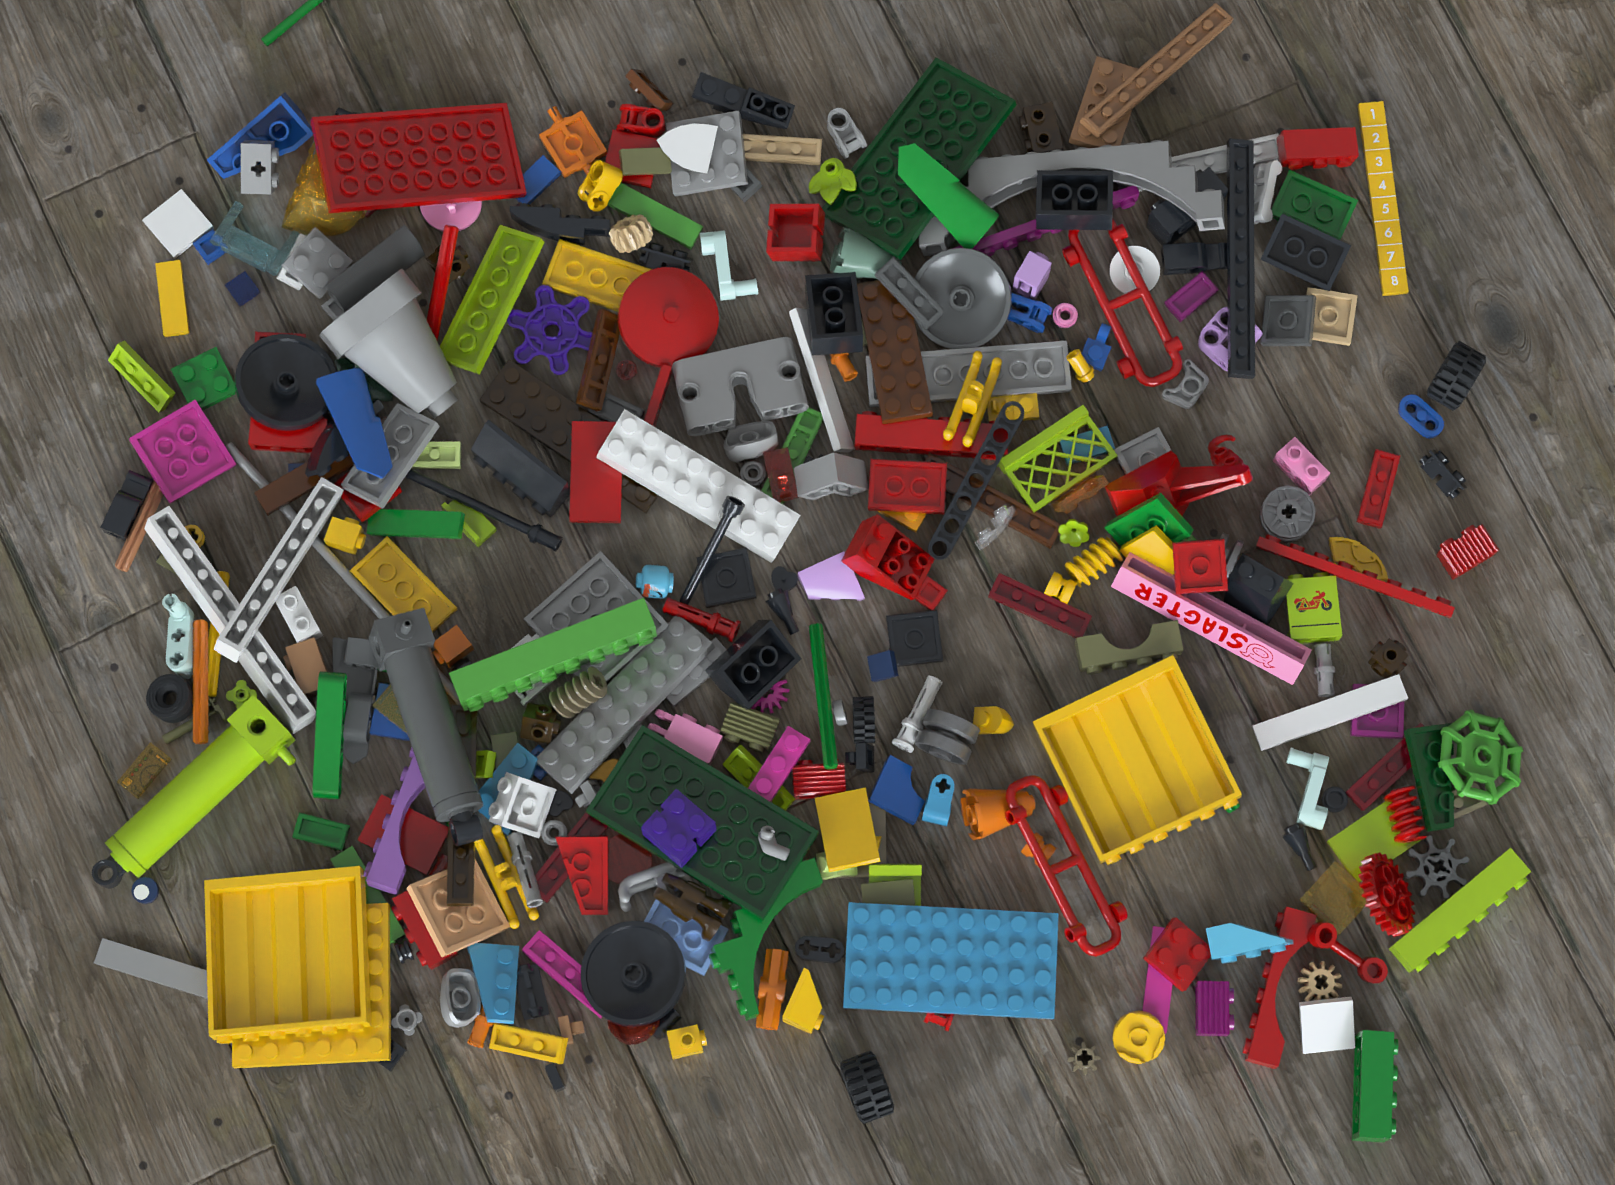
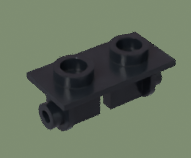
M650 242L649 246L645 245V247L641 248L646 251V254L641 253L639 263H642L643 267L651 269L661 268L664 262L667 263L666 267L679 268L688 272L690 267L686 266V263L693 261V258L687 257V252L674 249L673 253L663 250V245Z
M1430 450L1429 452L1432 456L1429 458L1428 455H1425L1420 459L1419 462L1422 464L1420 467L1432 480L1440 474L1443 478L1436 485L1446 497H1450L1453 500L1460 494L1457 490L1458 488L1462 490L1467 489L1464 484L1466 479L1457 469L1453 472L1447 465L1450 462L1442 451Z
M525 964L519 966L516 988L524 1021L549 1015L538 965Z

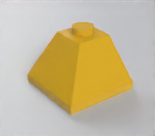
M803 968L782 1017L783 1022L812 1034L813 1029L819 1030L824 1015L820 1014L822 1006L808 969Z

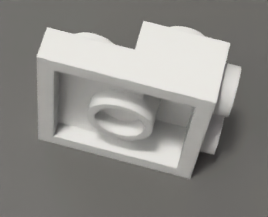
M506 772L505 777L501 778L498 782L497 789L499 794L496 802H493L489 807V822L539 838L556 789Z

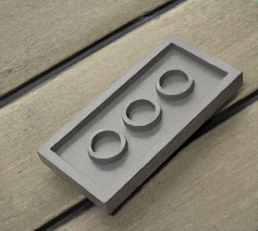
M399 403L396 404L382 424L393 468L381 479L370 473L358 470L354 465L341 483L344 490L382 509L440 427L436 421Z

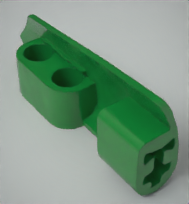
M915 143L899 147L898 175L963 248L972 249L993 225L999 214L961 184L957 177Z

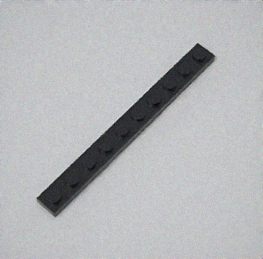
M1229 138L1227 141V188L1229 189L1227 192L1228 377L1253 379L1255 377L1254 141Z

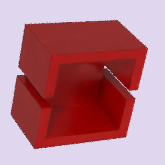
M770 204L768 226L771 230H768L766 252L772 261H822L823 238L821 235H824L825 212L820 204Z

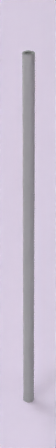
M232 442L225 446L232 458L260 489L270 484ZM289 504L279 509L291 523L297 516V513ZM317 536L312 546L379 619L389 617L390 615ZM437 667L444 690L457 705H461L454 685Z

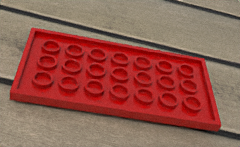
M507 103L312 117L310 121L329 213L525 197L527 193Z

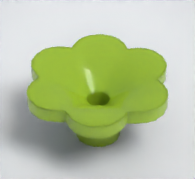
M1069 519L1067 523L1061 524L1058 529L1061 534L1060 541L1064 544L1069 543L1072 547H1079L1082 542H1087L1090 537L1087 532L1088 525L1075 519Z

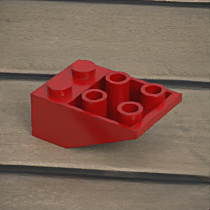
M877 514L860 523L841 562L859 576L910 600H914L935 559Z

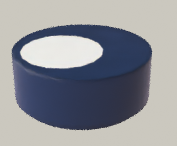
M141 877L133 883L131 891L134 899L139 903L149 904L158 897L159 887L153 879Z

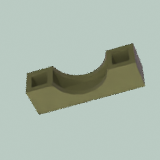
M1178 620L1152 624L1146 641L1132 649H1121L1111 645L1102 633L1077 637L1075 640L1080 672L1087 671V675L1101 673L1103 668L1112 667V670L1125 669L1128 667L1127 664L1137 663L1138 666L1152 664L1155 659L1162 658L1164 660L1172 655L1176 660L1178 655H1181L1183 652Z

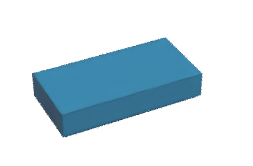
M1108 426L1098 428L1114 450L1115 446ZM1091 430L1078 434L1077 438L1092 440L1093 432ZM1095 436L1094 441L1100 442ZM1061 440L1059 445L1062 453L1071 454L1073 442ZM1076 442L1073 455L1089 457L1091 445ZM1093 446L1091 458L1107 454L1105 448ZM1064 458L1066 465L1068 466L1070 459ZM1072 460V464L1081 462L1078 460Z

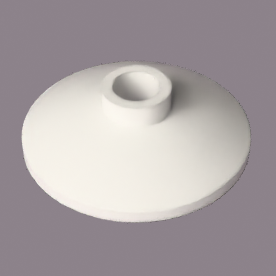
M1129 246L1128 249L1150 291L1154 288L1160 276L1159 262L1148 249L1141 246ZM1117 252L1110 264V278L1114 286L1125 294L1136 289V286L1119 252Z

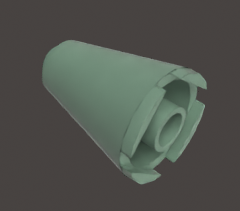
M843 227L838 235V238H842V241L835 245L830 271H832L831 273L856 272V278L877 279L874 276L875 273L894 256L888 254L861 234L850 228ZM895 258L902 265V261H899V259Z

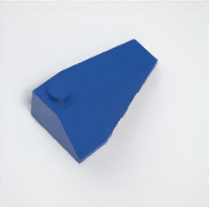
M283 93L211 155L207 161L225 179L241 172V143L244 140L275 141V148L279 149V156L295 151L313 136L312 128L298 106L286 93Z

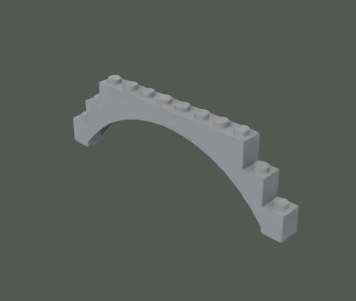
M1154 140L1150 143L1141 144L1131 142L1120 146L1103 145L1099 148L1079 147L1075 150H1052L1046 153L1029 152L1025 155L1015 156L1005 154L994 158L978 157L968 170L969 187L966 188L991 208L1010 197L1036 188L1037 170L1113 171L1114 182L1139 187L1170 201L1186 212L1198 224L1199 231L1225 229L1224 201L1221 190L1206 189L1198 192V178L1195 165L1182 164L1172 167L1169 141ZM935 215L919 235V245L924 256L936 255L949 250L951 244L956 240Z

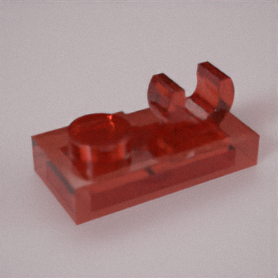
M788 447L763 452L773 499L783 502L799 498Z

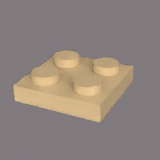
M1308 287L1306 295H1314L1316 297L1312 340L1350 346L1358 295Z

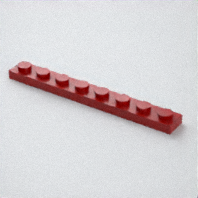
M1266 534L1265 538L1259 537L1256 545L1258 549L1321 572L1329 573L1332 576L1336 575V577L1439 615L1448 618L1452 617L1455 607L1450 606V600L1439 596L1433 600L1425 597L1427 592L1414 587H1412L1411 591L1401 588L1402 583L1389 578L1387 582L1378 580V574L1364 569L1362 573L1352 570L1354 566L1343 561H1339L1338 565L1329 562V557L1324 554L1315 552L1312 556L1304 553V547L1290 543L1289 547L1279 544L1281 539Z

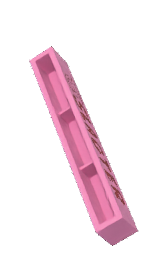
M1129 552L1111 585L1112 588L1173 621L1178 620L1179 624L1207 638L1291 685L1294 684L1312 651L1310 648L1206 592L1176 594L1174 575Z

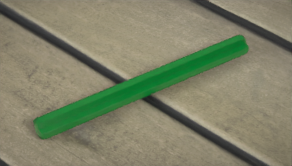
M816 623L809 625L823 764L825 769L830 770L838 767L823 625Z

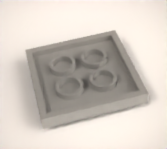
M739 111L666 123L667 132L679 126L693 123L718 126L708 173L683 168L671 160L672 189L675 197L748 184L742 121Z

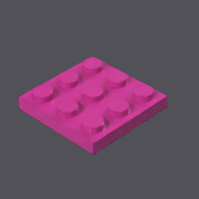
M196 400L129 438V441L169 504L236 466L234 459Z

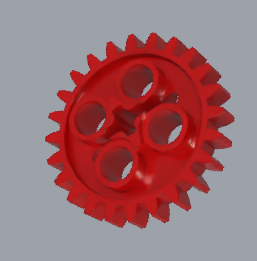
M1379 852L1364 857L1365 859L1361 860L1362 865L1359 866L1362 872L1358 874L1362 880L1359 886L1364 890V893L1361 895L1366 898L1365 906L1370 908V916H1375V924H1380L1381 931H1386L1388 936L1396 937L1408 933L1413 928L1412 923H1415L1412 917L1415 915V912L1411 908V906H1414V902L1410 900L1412 893L1408 891V882L1403 880L1404 874L1398 872V865L1393 866L1392 858L1388 859L1386 854L1382 855Z

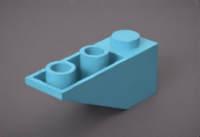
M1227 923L1206 928L1211 958L1221 960L1222 964L1237 961V956L1246 955V958L1261 956V951L1270 949L1271 953L1285 951L1286 945L1294 944L1292 939L1241 924Z

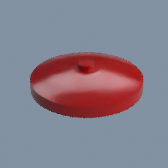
M661 267L643 273L625 290L618 308V326L626 346L640 360L659 368L663 364L672 367V364L678 360L703 355L712 345L719 325L718 307L710 289L697 276L679 268Z

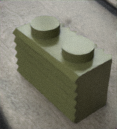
M731 702L721 727V734L725 735L724 739L728 742L739 744V741L749 744V749L763 753V750L770 751L780 719L751 708L746 710L741 705Z

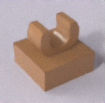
M568 1015L558 1017L561 1036L568 1038L567 1045L574 1044L572 1035L585 1033L583 1021L570 1023Z

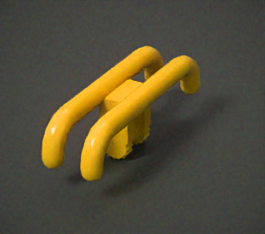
M980 351L973 353L968 373L949 423L943 431L944 439L951 440L956 433L963 412L972 414L973 417L962 441L965 447H970L975 440L1002 365L1001 358L995 357L992 360L985 385L975 381L983 357Z
M494 825L491 831L505 862L495 866L484 839L475 841V847L510 927L517 929L520 926V922L506 892L507 890L514 887L517 888L531 920H537L539 913L536 907H527L516 866L511 861L513 855L502 828L499 825Z

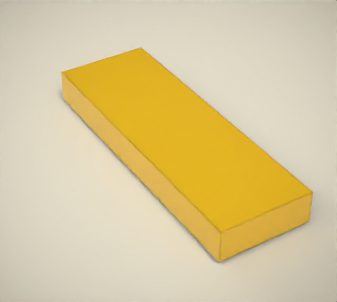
M181 260L155 263L164 337L190 334Z
M494 1023L489 1048L563 1064L568 1038L503 1023Z

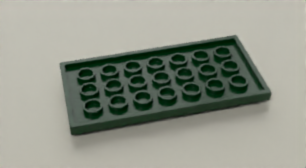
M935 57L852 167L851 171L854 173L857 182L856 190L846 191L841 189L832 204L826 202L822 207L825 212V218L841 227L852 229L875 243L888 254L901 260L933 218L934 214L898 175L899 147L915 143L961 180L1016 107V101Z
M644 725L640 727L586 809V813L762 920L765 919L819 834V831ZM675 789L679 790L716 822V831L702 847L697 844L696 838L693 840L696 843L697 852L682 868L644 837L641 826L656 810L661 813V804ZM771 826L775 831L774 835L777 844L790 849L786 861L767 855L762 851L758 840V833L762 827Z

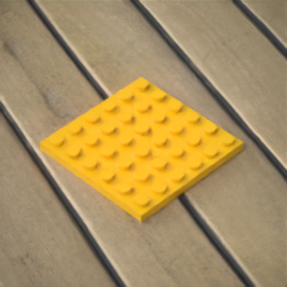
M389 903L366 904L371 1026L364 1027V1031L349 1032L348 1028L338 1029L336 1034H322V1031L311 1032L312 1035L298 1037L295 1033L285 1034V1038L270 1039L269 1036H259L257 1041H243V1038H236L232 1042L233 1068L391 1060Z

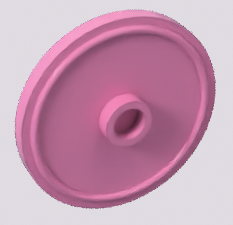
M482 201L420 206V210L426 222L433 228L443 231L445 225H454L461 231L472 225L478 218L482 208Z

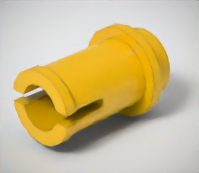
M1079 349L1073 350L1066 356L1067 361H1069L1076 372L1077 380L1085 383L1094 377V367L1087 363Z

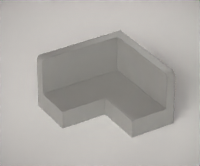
M833 452L794 468L798 497L816 500L832 493L850 497L869 490L865 462L860 459Z

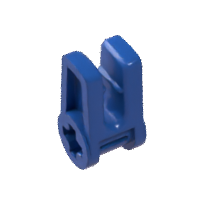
M1012 293V306L1025 310L1027 313L1016 311L1011 307L1007 320L1024 326L1033 332L1043 333L1045 320L1048 315H1051L1053 309L1043 302Z

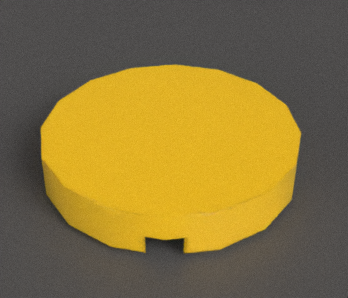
M1139 1010L1128 1012L1120 1017L1114 1026L1112 1034L1114 1047L1119 1056L1128 1062L1142 1064L1158 1057L1164 1047L1165 1034L1163 1026L1158 1018L1149 1012Z

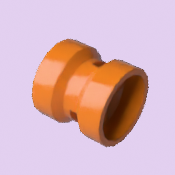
M1036 832L1034 835L1048 861L1057 848L1051 843L1045 845L1043 837ZM1026 844L1021 853L1026 857L1033 858L1034 856L1028 844Z

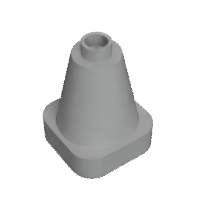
M400 269L332 322L319 336L338 360L345 355L410 409L420 413L426 408L435 419L458 401L450 390L457 381L416 299L421 294V291L405 271Z

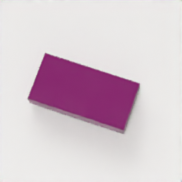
M1202 271L1168 298L1164 305L1179 322H1182L1214 296L1219 289Z

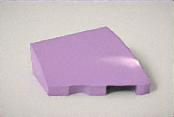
M844 551L798 572V579L808 599H857V601L865 599L854 571L841 562L845 554Z

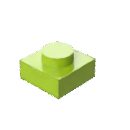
M489 750L477 751L476 778L493 777L496 752Z

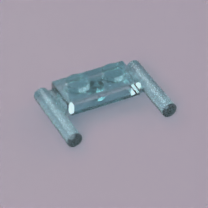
M235 201L210 239V242L215 246H220L222 251L241 261L276 276L282 267L281 265L289 255L299 233L292 231L281 250H278L270 244L232 226L244 207L240 202Z

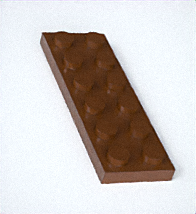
M879 280L858 283L862 324L882 424L933 416L914 317Z

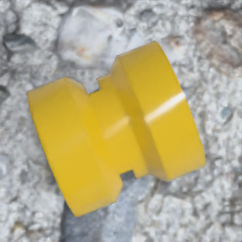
M1054 571L1044 594L1059 598V601L1068 604L1078 582L1072 579L1066 580L1062 577V574Z

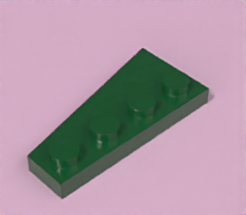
M1452 723L1409 728L1404 731L1427 832L1454 827V793L1451 792V781L1444 770L1438 766L1442 744L1440 732L1443 727H1448ZM1452 744L1451 755H1454V744Z

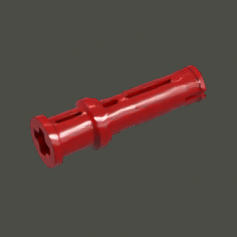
M670 597L667 598L663 607V613L681 617L687 622L706 628L707 632L711 635L715 633L728 638L729 642L732 643L735 641L740 629L741 621L739 620L734 622L721 617V613L710 614Z

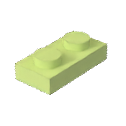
M429 442L411 469H461V442Z

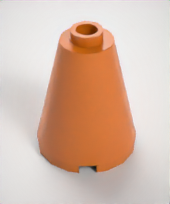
M969 788L962 791L963 794H966L960 801L962 818L965 827L970 826L972 833H968L972 840H980L1011 825L1005 818V812L1009 810L1005 798L1006 790ZM1019 790L1016 793V799L1019 805L1026 809L1027 817L1032 815L1033 810H1035V799L1026 790Z

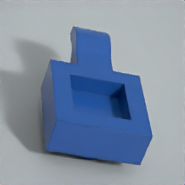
M1103 323L1096 339L1088 338L1082 351V355L1087 363L1101 372L1111 350V346L1105 344L1111 326Z

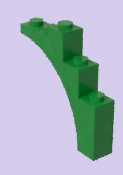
M815 858L802 861L764 920L743 908L734 911L732 914L733 919H730V925L733 933L738 934L739 937L713 945L711 948L712 953L709 954L712 968H717L719 974L729 971L730 975L727 976L729 986L732 991L736 990L739 999L736 1000V1006L740 1016L744 1015L746 1021L756 1018L759 1014L754 995L753 973L756 954L763 934L773 918L786 905L800 895L821 886L823 880Z

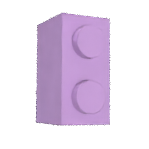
M1029 251L1014 277L1012 291L1020 296L1036 300L1049 277L1052 263L1049 262L1048 257L1039 252L1033 253Z

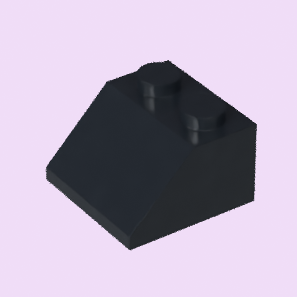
M1242 554L1229 575L1228 591L1225 593L1224 602L1268 626L1294 583L1249 556Z

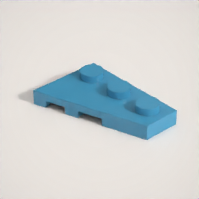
M517 743L494 771L493 777L489 778L479 790L484 806L478 811L487 819H490L489 807L493 802H496L499 794L497 789L499 780L505 777L506 772L532 780L538 758L520 743ZM500 826L507 835L512 833V829Z
M475 943L468 946L467 950L471 958L487 1022L514 1024L519 946Z

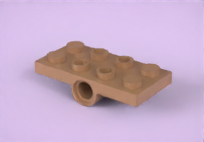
M1099 56L1096 57L1069 143L1085 148L1121 145L1132 110L1098 139L1080 123V120L1138 68Z

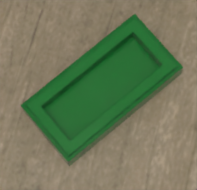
M299 812L292 838L343 851L350 825Z

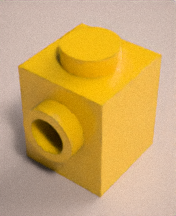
M332 517L324 542L328 547L356 555L357 550L363 548L366 535L362 526L359 525V521L349 517H345L344 520Z
M697 1024L667 1031L673 1059L704 1053L702 1046L707 1045L704 1030L699 1031Z

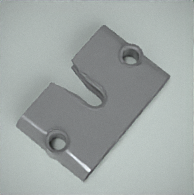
M780 337L685 358L672 364L679 402L689 436H701L735 428L736 402L733 389L739 384L747 387L751 403L762 422L803 413L809 408L793 341L789 337ZM788 373H792L795 375L791 378L784 377ZM689 395L696 396L692 400L685 399Z

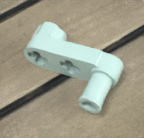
M725 230L700 233L702 255L715 254L721 301L736 299V296L758 295L756 278L735 282L734 279H731Z
M167 594L162 600V605L170 614L168 619L166 664L175 674L186 680L193 675L194 612L186 603L181 602L175 594H172V597L170 594Z
M1291 747L1286 763L1306 768L1310 772L1296 823L1322 830L1328 808L1316 804L1329 757L1315 752L1309 754Z

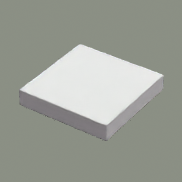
M182 189L142 220L174 259L191 247L193 242L214 228Z
M1352 997L1299 1002L1301 1050L1303 1054L1355 1048Z

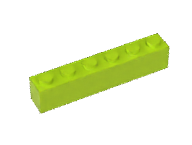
M1509 848L1393 944L1389 950L1408 973L1414 969L1418 972L1430 963L1427 959L1434 952L1438 956L1450 947L1447 941L1453 936L1457 939L1462 937L1470 930L1467 925L1473 920L1478 923L1489 914L1486 909L1493 903L1498 907L1509 897L1506 892L1512 887L1517 891L1529 880L1526 876L1531 870L1513 849Z

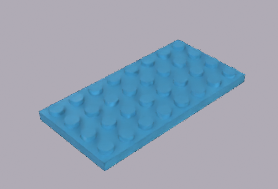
M849 902L843 1008L1054 1019L1059 913Z

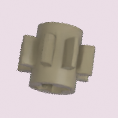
M1082 1042L1081 1049L1071 1048L1075 1055L1068 1058L1067 1061L1073 1062L1075 1065L1072 1072L1080 1069L1083 1076H1086L1088 1068H1091L1093 1071L1097 1070L1093 1063L1100 1060L1101 1057L1094 1056L1095 1046L1088 1049L1085 1042ZM1082 1052L1091 1059L1086 1063V1066L1083 1065L1082 1061L1077 1060Z

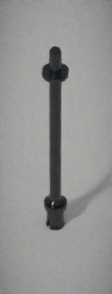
M410 469L405 476L420 485L526 534L529 542L533 544L537 542L556 552L562 543V536L543 529V525L539 523L531 526L415 470Z

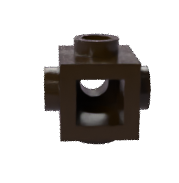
M441 245L426 258L434 273L436 272ZM460 245L455 247L449 284L461 278L465 271L471 268L466 261V258L469 256Z
M1389 638L1385 643L1379 641L1370 651L1373 656L1368 663L1379 676L1389 678L1393 673L1398 675L1407 666L1404 660L1409 655L1405 652L1406 648L1399 641H1392ZM1386 653H1388L1393 658V660L1388 659Z
M528 702L522 719L520 738L550 744L553 735L559 734L561 720L557 719L558 712L548 705Z

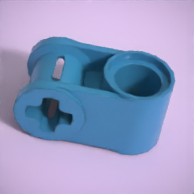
M940 774L931 782L921 821L947 826L954 792V781L950 776ZM941 781H945V786L949 787V789H945L944 793H940L939 788L935 787V784L939 785Z

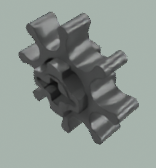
M1429 835L1424 839L1427 845V852L1425 854H1418L1414 849H1410L1407 852L1408 857H1412L1417 861L1418 867L1416 871L1406 872L1404 877L1409 879L1417 876L1422 879L1423 888L1418 893L1420 897H1424L1428 888L1434 886L1440 890L1441 899L1446 900L1449 898L1446 890L1448 882H1456L1460 887L1467 884L1466 879L1457 876L1456 867L1457 865L1467 864L1469 858L1464 857L1457 860L1451 856L1450 849L1455 844L1454 839L1448 840L1444 849H1437L1433 845L1432 836ZM1435 863L1440 864L1439 869L1441 871L1438 873L1433 871Z

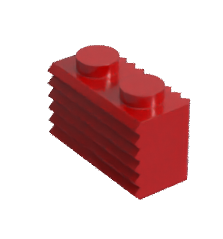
M1473 524L1461 532L1462 537L1455 541L1453 538H1449L1439 545L1441 549L1436 556L1452 580L1494 556L1499 551V548L1483 524L1475 527Z
M837 759L838 767L827 770L824 768V764H813L812 760L797 761V765L792 769L794 798L796 800L814 799L846 792L844 763H839V759Z

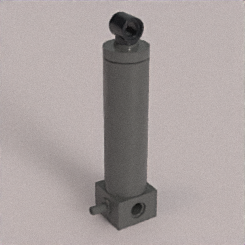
M421 608L374 620L368 639L379 671H387L436 820L439 822L450 821V833L456 846L483 839L482 826L476 814L473 815V813L484 805L431 651L435 638L425 609Z

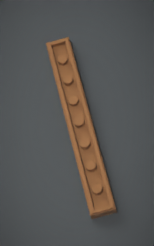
M1214 3L1081 118L1080 123L1097 139L1101 137L1227 28L1234 18L1217 3Z

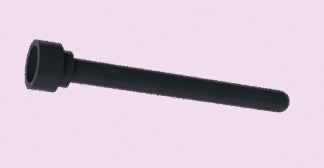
M727 496L722 504V512L724 514L680 598L681 603L687 605L690 603L732 519L736 518L737 515H741L745 504L738 498Z

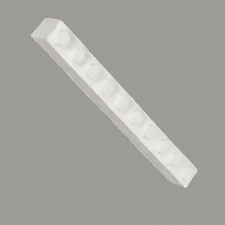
M167 506L149 517L144 529L215 629L221 634L238 608L239 602L171 507ZM257 630L238 661L285 727L293 735L313 722L316 717V710L259 630Z

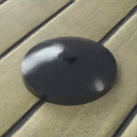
M292 334L271 335L252 344L241 356L235 374L236 395L244 410L259 423L277 430H300L317 423L329 412L316 384V380L337 371L329 355L313 341Z
M643 921L621 922L602 931L587 948L581 965L582 989L590 1005L603 1018L622 1026H643L664 1017L677 1004L686 981V964L678 944L662 928Z

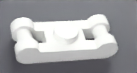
M1278 160L1269 161L1267 164L1259 163L1254 167V224L1272 220L1273 213L1270 208L1276 177L1282 171L1281 163Z

